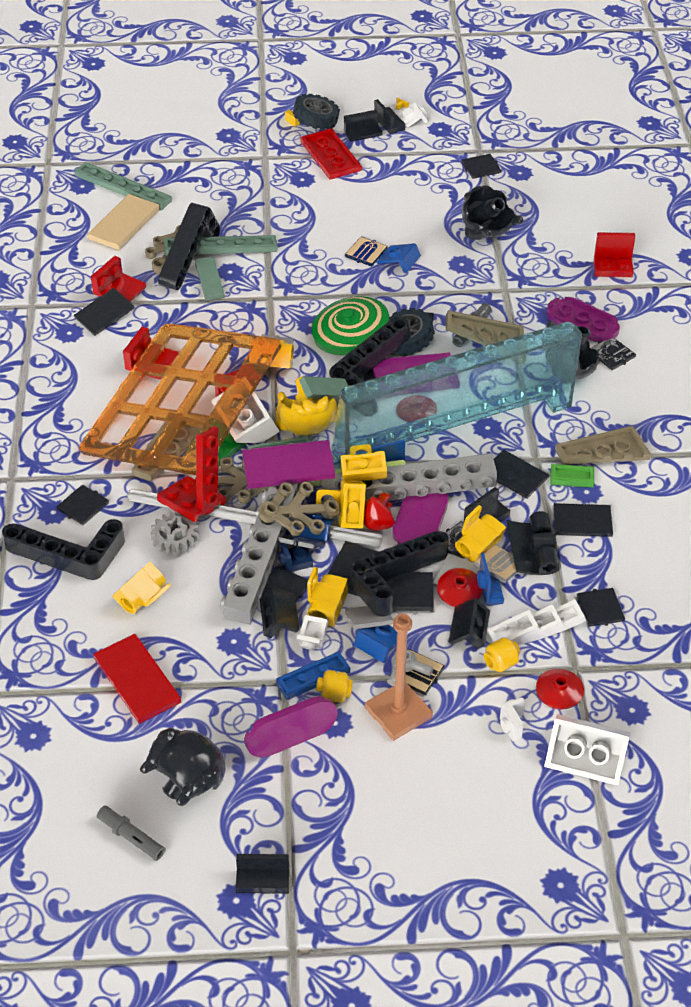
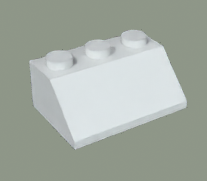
M246 378L211 400L236 443H263L280 432Z
M557 714L544 767L618 785L630 732Z

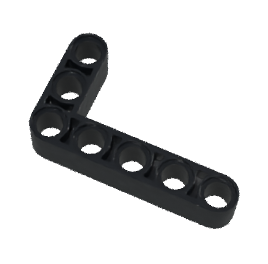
M193 202L189 204L159 274L158 284L160 286L179 290L201 238L219 237L220 225L210 207Z
M404 316L392 318L329 370L330 378L346 380L353 395L349 401L364 413L374 411L377 402L373 389L360 378L409 340L411 332L407 318Z
M117 519L106 521L88 547L15 523L8 524L2 529L5 549L8 552L88 580H97L104 574L125 542L123 524Z
M434 531L352 561L350 563V586L375 615L381 617L390 615L393 612V590L386 581L405 572H413L445 560L448 555V534L443 531Z

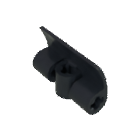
M544 511L534 512L529 517V523L507 520L516 572L529 575H550L559 570V562L556 553L555 532H552L548 514Z

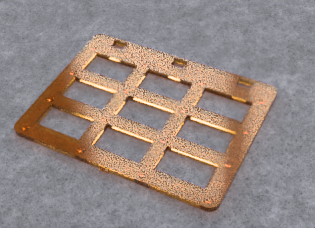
M169 323L163 325L79 446L81 453L93 457L196 475V437L183 457L165 454L168 447L183 425L200 427L199 433H204L210 427L216 426L218 427L219 449L281 349L280 340L277 338ZM171 338L188 340L171 366L154 364ZM202 342L219 344L203 371L185 368ZM233 347L251 349L235 376L217 373ZM263 357L267 358L265 363H260ZM145 375L162 377V380L145 405L128 402ZM177 380L194 382V385L177 410L159 407ZM208 385L227 388L209 416L191 413ZM236 401L240 402L237 408L232 407ZM119 414L136 416V419L118 445L100 442ZM151 419L169 422L150 451L132 448Z

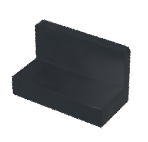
M378 99L374 100V110H377L379 113L378 122L389 134L404 131L406 124L390 107H385Z
M377 110L344 116V132L350 142L382 136V130L378 125L379 113Z
M494 487L465 507L464 522L466 517L478 505L482 506L479 519L485 514L493 516L499 522L510 516V509L498 501L499 489Z
M272 586L259 599L263 635L272 638L281 628L297 633L300 628L295 595Z
M476 598L454 608L448 642L454 645L466 640L477 650L484 647L490 609Z
M236 854V893L289 894L290 865L288 854Z

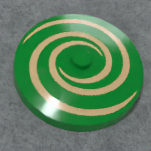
M365 296L344 298L331 303L319 312L312 324V335L316 345L324 352L333 355H347L389 322V313L386 306L377 299Z

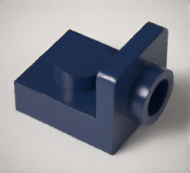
M280 543L281 552H278V559L280 565H284L286 570L294 572L313 567V559L308 548L299 546L288 549L286 543Z

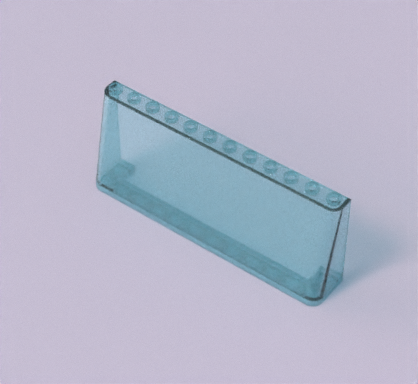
M564 322L343 388L340 392L332 445L335 462L341 469V455H350L351 446L369 444L372 449L375 446L404 439L406 442L541 400L546 402L553 413L571 408L582 332L576 325ZM360 450V451L356 452L355 455L367 454V453H366L365 451H363V450Z

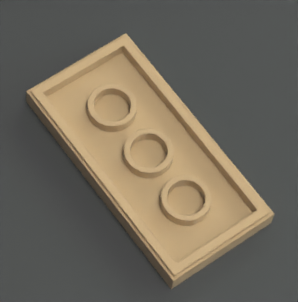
M128 194L87 234L88 239L120 250L160 210L159 204Z

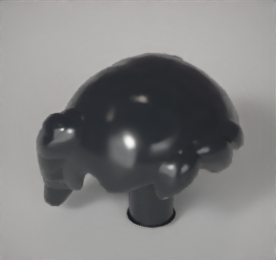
M484 185L476 186L464 195L462 218L465 224V236L468 239L495 238L506 233L511 226L523 223V217L516 215L514 210L507 205V197L502 191L493 190L492 187Z
M551 320L547 322V326L540 336V344L544 347V357L551 370L562 378L563 382L569 384L591 375L597 369L600 360L597 358V350L590 348L588 337L591 333L589 329L584 326H577L574 333L565 331L559 334V328H556L554 321Z
M174 728L160 731L152 743L146 761L140 767V771L143 774L156 769L169 777V781L162 787L163 792L169 798L176 800L179 806H185L192 798L200 796L212 787L213 790H216L222 783L226 771L225 760L221 750L207 736L197 731H180Z

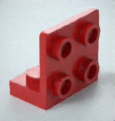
M597 233L593 258L595 277H633L632 255L636 237L635 233Z
M115 255L91 275L93 294L99 297L114 287L131 302L146 288V283L122 272L121 258Z
M142 326L123 350L125 369L161 380L175 362L179 353L178 351L151 344L149 328Z

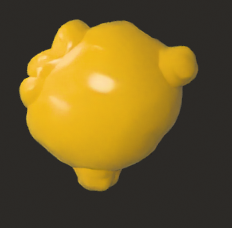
M299 377L295 380L298 393L295 396L296 400L289 399L284 392L277 394L278 405L275 412V424L282 431H290L300 436L319 434L330 427L332 423L338 421L340 411L334 398L328 399V396H324L321 399L307 398L299 381L302 377Z

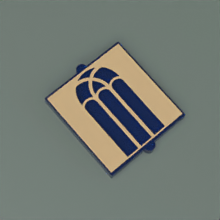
M361 236L345 253V257L372 267L388 249V246Z

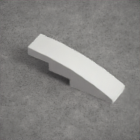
M574 599L557 608H554L553 605L547 606L533 614L530 610H527L487 630L493 642L506 637L521 645L565 631L585 622L586 619Z

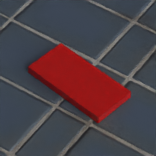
M332 128L300 137L302 145L329 180L362 171V165Z
M132 634L93 653L95 661L138 724L182 703L181 697L136 634Z

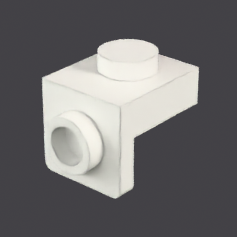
M413 103L398 114L407 128L421 118L425 124L428 122L425 117L428 114L422 106L419 108L416 103Z
M305 615L300 635L297 634L296 638L301 647L309 650H315V647L322 648L329 621Z
M524 698L512 699L501 705V727L504 733L509 734L512 741L522 737L523 723L519 716L524 714Z

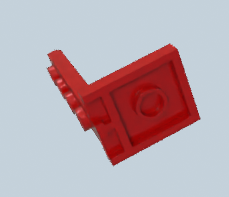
M212 426L206 432L196 435V480L186 476L157 493L158 502L193 522H197L198 517L204 513L208 515L213 512L215 506L226 504V496L218 493V427Z

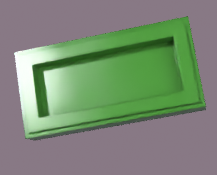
M551 464L550 485L594 488V467Z

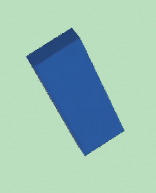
M338 651L276 678V684L286 700H290L315 689L318 677L323 678L325 671L332 670L349 674L351 668Z

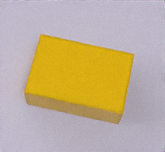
M285 111V121L295 127L300 125L298 119L294 117L293 111Z

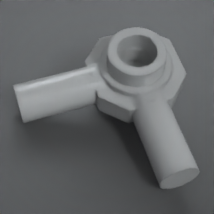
M407 650L406 672L416 670L431 676L433 667L417 661L415 654ZM396 652L392 657L394 670L387 680L391 686H395Z

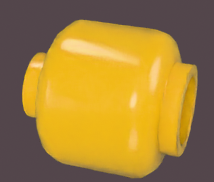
M502 637L487 645L484 661L489 669L504 672L519 662L520 648L515 641Z
M327 670L324 672L323 678L318 677L316 691L320 692V695L325 697V699L329 698L332 702L343 703L346 698L351 696L352 679H349L348 674L345 672Z

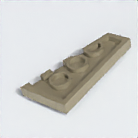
M450 310L447 311L445 330L517 359H523L524 326Z
M170 414L131 469L132 476L153 481L196 442V435L208 430V425Z
M634 426L555 445V451L563 465L650 460L651 457L650 451Z

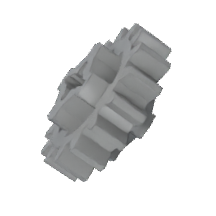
M171 512L168 517L163 514L162 520L155 519L156 525H151V540L154 547H159L160 552L165 549L167 554L175 551L176 555H178L179 550L188 552L187 547L194 548V542L199 540V527L196 522L183 517L181 514L175 515L174 512Z

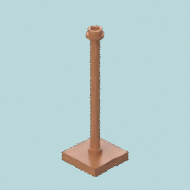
M404 613L398 614L393 620V628L397 631L395 686L365 702V709L377 720L393 741L433 718L431 709L405 682L407 632L412 628V620L409 615Z

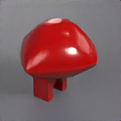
M383 492L379 497H371L365 501L363 524L367 529L379 531L393 527L395 520L390 510L393 505L387 502L391 498L390 494Z

